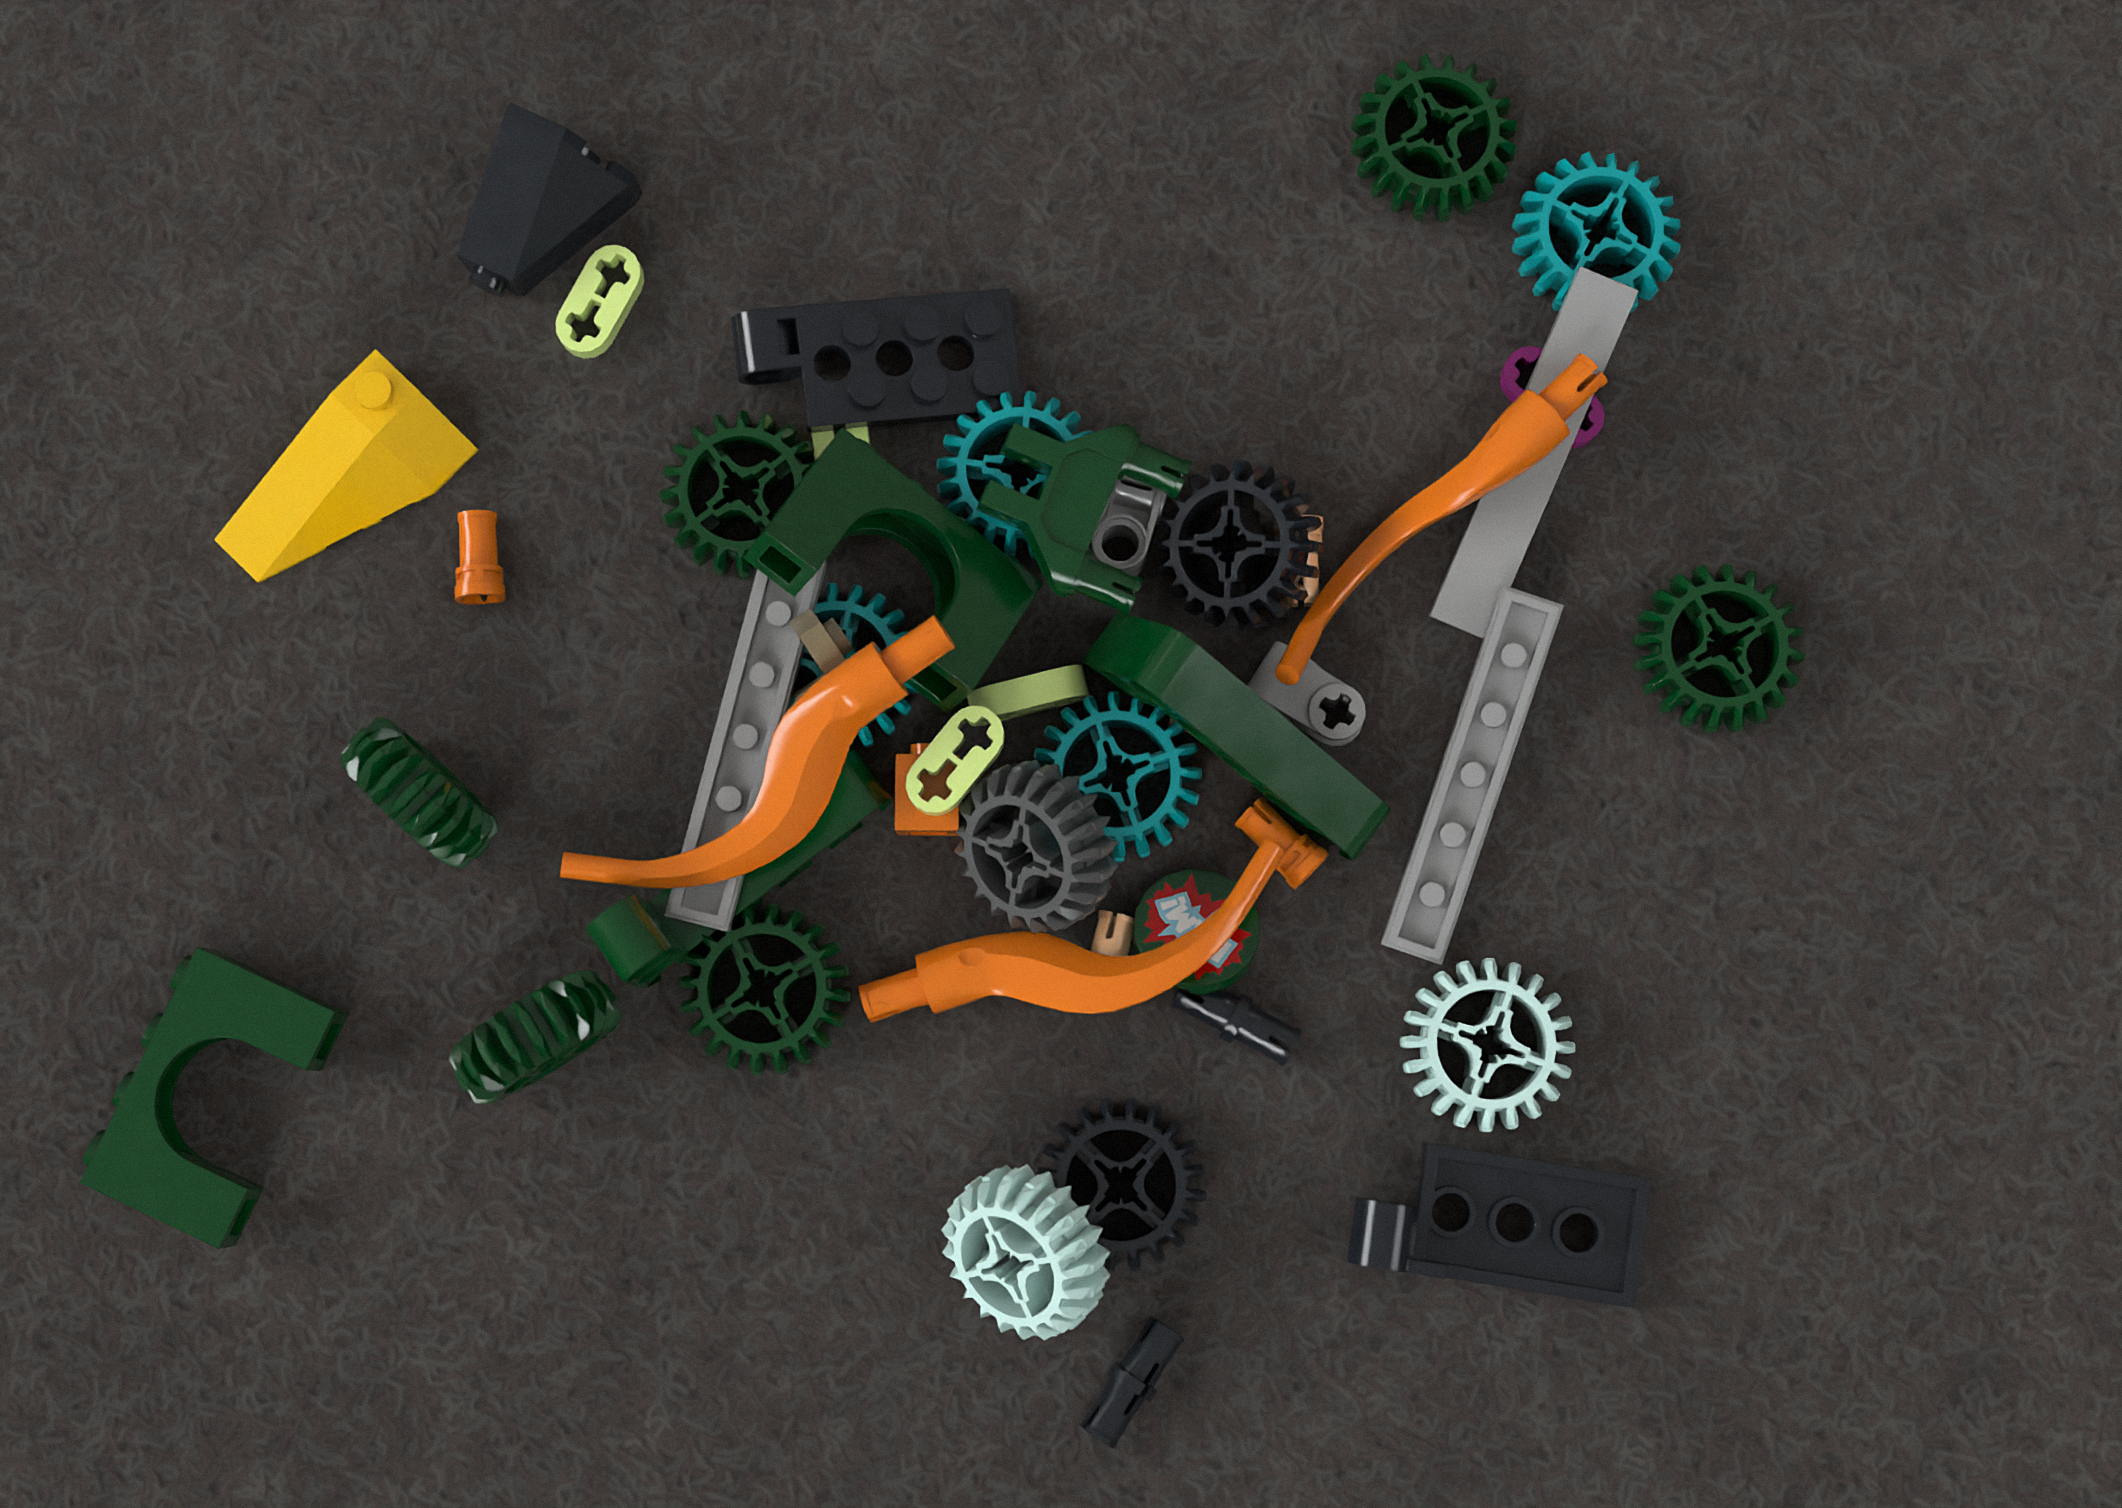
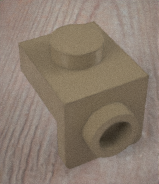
M811 608L789 623L823 674L793 694L795 701L815 682L846 660L844 656L854 650L833 617L821 624Z

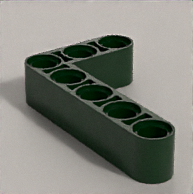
M1117 612L1080 661L1081 665L1092 675L1098 671L1113 682L1112 689L1119 694L1138 699L1142 703L1161 709L1319 840L1323 835L1341 849L1338 854L1350 861H1355L1391 811L1383 800L1193 640L1174 628Z
M851 750L847 753L830 801L812 830L799 844L772 862L745 874L733 918L735 923L742 919L741 912L746 907L753 906L756 908L763 903L760 897L776 885H779L781 888L813 865L810 859L827 846L831 850L864 826L860 821L877 808L882 812L893 802L894 799L856 750ZM666 888L650 901L635 895H629L601 913L585 929L625 984L645 989L655 985L662 980L659 975L661 972L677 961L680 965L683 964L687 953L690 951L697 953L706 946L702 943L704 939L701 934L710 936L716 931L713 928L666 917L665 912L672 888Z

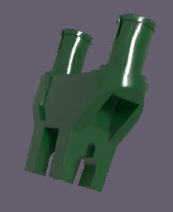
M1014 423L999 454L1046 475L1037 498H1032L990 480L983 491L976 510L1023 532L1038 567L1054 594L1065 598L1067 595L1072 597L1075 592H1078L1127 615L1136 599L1132 595H1134L1135 591L1139 592L1143 578L1138 575L1129 574L1091 557L1092 550L1088 549L1117 479L1122 480L1125 475L1162 491L1175 499L1185 480L1182 477L1188 474L1191 461L1182 460L1139 441L1141 434L1136 432V427L1127 423L1090 433L1064 443Z

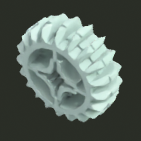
M1494 958L1482 960L1480 978H1476L1469 961L1457 963L1456 973L1460 982L1457 985L1445 971L1436 973L1433 978L1442 994L1437 997L1433 992L1425 988L1419 989L1415 994L1417 1000L1429 1008L1427 1014L1407 1011L1404 1015V1021L1408 1024L1421 1027L1420 1037L1410 1035L1400 1038V1046L1403 1048L1419 1047L1421 1058L1405 1062L1403 1064L1404 1072L1416 1073L1424 1069L1428 1076L1427 1079L1419 1082L1414 1087L1413 1091L1418 1097H1422L1431 1093L1434 1089L1441 1093L1431 1107V1111L1435 1115L1444 1114L1452 1103L1458 1105L1453 1122L1458 1127H1466L1470 1122L1473 1111H1478L1477 1124L1482 1132L1492 1131L1495 1123V1112H1499L1501 1121L1506 1129L1517 1128L1519 1118L1516 1106H1520L1522 1111L1531 1119L1541 1116L1540 1106L1533 1096L1538 1093L1542 1098L1549 1101H1556L1559 1098L1560 1093L1546 1080L1549 1075L1568 1079L1571 1075V1069L1566 1065L1555 1063L1556 1053L1569 1054L1575 1052L1574 1042H1556L1555 1030H1563L1572 1026L1571 1018L1564 1016L1551 1020L1547 1011L1558 1006L1561 1002L1560 996L1557 993H1552L1538 1001L1534 995L1542 987L1544 979L1540 975L1535 974L1529 977L1522 987L1517 985L1521 974V965L1515 962L1507 965L1501 979L1497 978V964ZM1478 991L1494 992L1490 1007H1486L1483 1017L1475 1025L1455 1023L1443 1018L1450 1007L1467 994ZM1513 1001L1526 1012L1534 1026L1537 1037V1052L1517 1042L1511 1033L1510 1023L1513 1012L1510 1011ZM1493 1026V1030H1495L1494 1041L1502 1045V1049L1513 1052L1516 1056L1511 1054L1488 1055L1490 1063H1482V1060H1480L1482 1049L1474 1045L1472 1040L1461 1037L1458 1033L1466 1036L1475 1035L1476 1033L1483 1035L1487 1034L1486 1027ZM1437 1037L1455 1045L1464 1054L1466 1064L1463 1077L1465 1080L1461 1089L1449 1079L1442 1068L1437 1051ZM1509 1064L1531 1071L1526 1080L1509 1094L1494 1099L1480 1098L1484 1084L1489 1083L1492 1074L1499 1066Z
M1028 1164L1014 1169L1005 1165L1000 1169L992 1170L984 1177H977L965 1187L966 1191L955 1198L953 1205L948 1209L950 1215L948 1222L941 1229L949 1239L942 1253L955 1262V1267L950 1277L962 1280L966 1287L963 1299L973 1297L981 1306L980 1318L993 1315L997 1318L1001 1332L1015 1328L1023 1340L1037 1335L1045 1341L1051 1336H1057L1059 1333L1063 1334L1068 1329H1074L1098 1305V1300L1103 1296L1102 1289L1110 1277V1274L1103 1266L1110 1252L1096 1243L1103 1228L1089 1224L1085 1217L1089 1205L1077 1206L1071 1199V1185L1057 1189L1054 1187L1050 1171L1035 1176Z

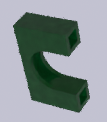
M842 427L817 457L743 558L795 597L817 573L842 539L860 534H873L894 540L907 548L921 562L931 579L935 594L934 615L945 628L956 648L921 670L906 683L948 714L974 690L1043 583L1029 573L1018 559L1006 555L979 534L973 524L968 523V520L956 516L929 495L927 490L918 481L906 477L880 457L868 442L856 438Z
M196 947L193 955L184 957L173 974L170 987L175 992L164 1014L158 1013L144 1032L141 1045L146 1050L135 1072H128L119 1083L112 1100L113 1106L117 1108L106 1130H100L93 1137L85 1151L83 1164L88 1167L80 1183L217 1249L236 1246L264 1187L206 1160L194 1152L184 1141L177 1128L173 1111L174 1091L180 1074L188 1062L201 1050L216 1042L228 1039L246 1042L305 1071H322L349 1013L216 950Z

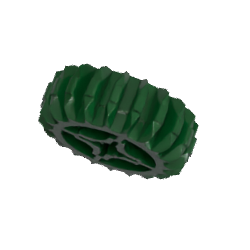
M1425 53L1418 60L1416 72L1402 59L1395 65L1394 79L1386 74H1379L1375 78L1373 85L1376 93L1365 92L1362 94L1359 107L1363 113L1354 115L1351 124V130L1359 135V137L1352 140L1350 146L1351 154L1364 158L1358 164L1356 171L1359 178L1367 179L1378 175L1372 184L1370 194L1373 198L1383 196L1389 189L1394 192L1389 207L1392 213L1399 212L1405 200L1415 203L1412 215L1416 222L1423 219L1428 205H1434L1435 216L1440 222L1448 220L1451 212V202L1454 203L1456 209L1464 216L1472 212L1474 198L1484 203L1488 202L1495 192L1492 183L1503 184L1510 172L1505 163L1513 161L1517 153V146L1509 141L1517 132V121L1503 118L1511 107L1510 97L1491 99L1498 85L1495 77L1486 79L1481 84L1477 83L1474 80L1478 71L1475 62L1466 67L1464 74L1454 71L1455 59L1452 54L1444 58L1441 68H1434L1431 58ZM1433 97L1448 99L1460 105L1461 108H1444ZM1406 103L1410 111L1407 120L1411 129L1402 133L1397 143L1388 146L1385 135V121L1396 108ZM1425 129H1434V136L1438 131L1443 133L1446 137L1443 145H1434V138L1430 143L1426 142L1422 138ZM1479 129L1482 138V156L1473 167L1463 173L1459 165L1462 155L1458 149V144L1466 141L1470 132ZM1423 165L1432 171L1436 179L1417 175L1405 167Z
M741 410L736 417L737 427L729 428L722 414H716L713 417V424L717 432L708 437L699 425L693 426L691 433L698 443L693 450L685 444H675L673 450L680 460L684 462L683 467L673 464L665 465L663 474L666 479L678 484V486L666 487L660 490L659 498L664 504L677 506L663 515V521L668 528L683 527L673 539L679 549L690 548L696 544L691 556L692 561L696 565L701 567L716 554L713 570L718 576L725 577L731 568L732 560H737L739 576L743 580H749L753 574V565L743 557L756 539L732 541L718 537L711 532L719 526L725 529L730 524L745 521L753 524L762 533L773 518L769 511L771 496L782 487L780 481L791 473L794 478V488L797 486L814 463H806L814 454V446L809 440L793 446L798 433L792 424L783 426L774 435L775 419L771 414L765 413L760 418L757 428H752V421L748 411ZM740 449H756L768 452L776 456L777 459L770 464L763 460L753 467H742L734 463L727 453ZM711 465L719 477V488L717 493L706 502L708 509L697 516L695 507L697 486L703 473ZM728 473L732 474L739 484L743 483L749 490L759 486L760 489L752 491L756 497L755 503L762 516H758L750 505L746 506L740 499L731 504L729 503V500L737 498L732 491L734 486L727 476Z
M1731 564L1720 566L1714 579L1706 565H1699L1692 571L1691 581L1681 573L1674 575L1669 580L1671 593L1661 588L1652 593L1650 600L1657 611L1643 609L1638 614L1637 621L1643 627L1653 632H1641L1632 637V646L1637 649L1650 650V655L1643 656L1633 662V669L1636 672H1645L1653 669L1656 677L1642 686V691L1645 695H1650L1662 687L1668 696L1659 703L1657 709L1662 714H1666L1674 709L1678 703L1684 708L1679 716V725L1688 728L1698 718L1699 713H1703L1702 727L1706 734H1713L1718 731L1722 715L1725 726L1731 733L1744 729L1745 716L1752 723L1758 725L1768 718L1766 706L1777 710L1786 704L1787 699L1779 687L1792 689L1800 681L1799 676L1786 666L1798 665L1805 660V652L1789 647L1788 643L1803 636L1804 628L1797 625L1785 626L1783 619L1794 612V604L1784 603L1776 609L1770 600L1777 595L1778 585L1771 583L1760 592L1754 589L1757 582L1756 571L1748 570L1741 576L1738 583H1735L1734 570ZM1703 601H1721L1731 604L1744 611L1751 619L1742 623H1730L1722 619L1715 608L1708 610ZM1683 610L1690 621L1686 628L1692 639L1691 649L1685 657L1675 662L1671 648V636L1674 624ZM1736 635L1742 636L1740 640L1730 646L1731 651L1725 655H1718L1714 658L1710 656L1701 662L1695 661L1697 657L1708 650L1707 646L1712 642H1719L1723 639L1728 641ZM1762 635L1765 645V663L1762 674L1754 686L1748 676L1752 669L1748 664L1746 654L1750 642ZM1697 673H1707L1715 677L1722 688L1729 687L1735 697H1717L1706 694L1692 686L1685 678Z
M377 717L367 727L363 726L350 739V744L340 756L342 766L347 771V774L389 818L394 820L405 833L412 836L436 858H440L446 865L451 867L464 868L473 858L478 859L490 846V841L499 832L496 817L472 791L405 729L400 728L390 719Z
M769 903L765 910L764 922H758L757 912L753 906H750L741 912L744 926L737 928L733 920L730 933L724 932L726 935L720 940L714 934L710 936L701 934L704 939L702 943L711 949L708 955L704 957L699 953L690 951L684 958L689 964L701 967L699 978L686 975L679 977L678 982L680 987L698 989V999L685 1000L680 1003V1011L682 1013L701 1011L703 1019L689 1027L690 1035L692 1037H699L710 1030L715 1034L706 1044L704 1052L708 1056L714 1057L728 1045L731 1049L726 1058V1067L731 1070H737L742 1064L745 1054L751 1055L750 1072L756 1076L763 1075L766 1068V1056H772L774 1068L778 1074L789 1072L790 1064L787 1053L790 1051L794 1052L802 1065L812 1063V1053L805 1043L812 1039L818 1046L828 1049L833 1042L827 1034L819 1030L822 1024L826 1021L833 1026L843 1027L846 1022V1018L842 1015L829 1011L831 1002L847 1003L852 999L851 992L843 989L833 990L832 980L844 979L850 976V968L847 965H837L829 968L827 960L837 956L842 951L840 944L834 941L827 943L820 949L815 944L824 935L826 927L822 923L816 922L802 934L799 930L804 922L805 913L803 911L793 909L788 916L786 924L782 925L780 924V906L776 903ZM759 937L783 938L797 945L805 955L793 962L788 961L777 967H769L755 953L749 940ZM732 952L741 974L740 984L737 990L725 999L724 1003L717 1006L715 1000L716 977L723 961ZM749 962H751L755 971L765 972V977L768 979H772L774 974L783 978L792 973L781 980V985L773 990L776 999L774 1003L781 1014V1018L774 1007L765 1006L764 1000L759 999L756 1004L746 1001L739 1005L750 998V993L757 989V983L754 979L756 975ZM814 972L817 986L815 1002L810 1015L799 1028L789 1005V995L798 983L805 980L804 977ZM759 1011L764 1013L773 1026H776L783 1039L770 1043H754L734 1033L726 1024L737 1017H743L748 1013Z
M579 970L576 973H569L559 980H553L548 985L538 990L535 989L524 998L514 1001L512 1005L495 1013L489 1020L476 1026L474 1031L463 1036L462 1040L455 1044L449 1058L456 1072L454 1076L463 1091H468L475 1104H493L515 1092L518 1093L587 1051L597 1042L606 1038L607 1034L614 1031L622 1017L620 1010L615 1004L617 999L608 984H604L596 971Z

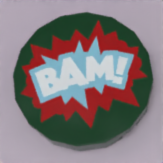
M1186 869L1161 878L1146 890L1135 910L1133 944L1137 954L1163 946L1207 920L1222 906L1236 885V882L1214 871ZM1254 904L1243 922L1219 951L1197 971L1176 984V987L1189 989L1188 993L1207 994L1229 987L1248 971L1259 946L1260 919Z

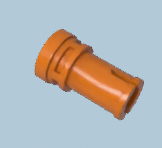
M478 509L458 513L460 566L455 569V601L465 605L501 603L505 601L503 568L498 566L497 513ZM480 595H487L486 601H482Z
M1261 796L1253 804L1254 807L1250 806L1234 826L1241 829L1258 847L1263 840H1269L1284 850L1285 855L1275 870L1279 871L1286 879V882L1296 890L1330 854L1321 845L1319 846L1316 842H1313L1306 833L1301 835L1267 803V799Z

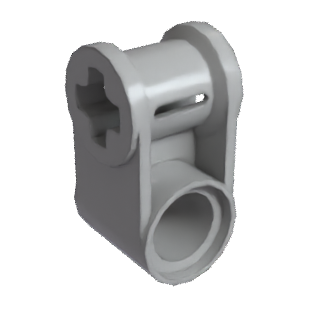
M1125 475L1122 480L1117 479L1094 532L1091 557L1134 576L1138 575L1146 563L1156 525L1160 524L1159 517L1163 514L1168 494ZM1125 537L1132 541L1136 546L1137 552L1128 560L1115 561L1108 558L1103 552L1102 547L1111 538Z
M1275 641L1247 686L1296 728L1317 741L1329 746H1343L1352 742L1360 733L1366 716L1365 703L1361 695L1353 687L1322 670L1311 659H1309L1296 684L1286 685L1281 683L1275 676V670L1288 645ZM1339 701L1346 703L1349 706L1346 717L1352 722L1350 726L1339 722L1334 729L1327 728L1324 725L1326 713L1320 707L1324 704L1327 707L1333 708Z

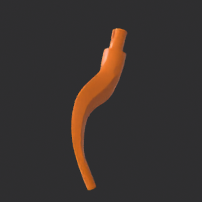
M1579 353L1539 394L1529 389L1525 390L1498 417L1483 439L1463 461L1439 480L1404 503L1379 525L1349 556L1313 602L1307 614L1298 625L1275 670L1276 678L1286 685H1294L1299 681L1320 640L1322 631L1332 616L1354 589L1391 553L1428 526L1520 476L1548 456L1568 437L1570 430L1565 421L1599 388L1604 387L1608 383L1603 372L1593 373L1598 366L1589 357Z
M933 615L882 651L874 642H871L815 682L783 715L773 733L767 755L763 783L754 806L738 825L722 836L684 853L649 861L563 852L560 878L643 888H683L720 882L746 874L772 862L799 844L816 825L830 801L850 745L858 732L879 714L909 694L904 685L905 682L956 648L951 637L936 616Z
M1263 840L1222 906L1191 931L1154 950L1134 956H1109L1086 950L1067 940L1043 932L1033 934L1032 931H1017L983 935L916 954V968L859 985V994L864 1011L870 1022L873 1023L928 1004L932 1012L937 1014L990 995L1007 996L1063 1012L1084 1014L1115 1012L1145 1002L1174 987L1197 971L1219 951L1243 922L1285 855V852L1277 844L1269 840Z

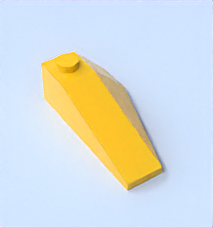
M375 349L330 393L214 540L249 575L260 583L325 550L327 546L360 529L364 530L382 521V518L413 502L417 503L435 494L478 449Z

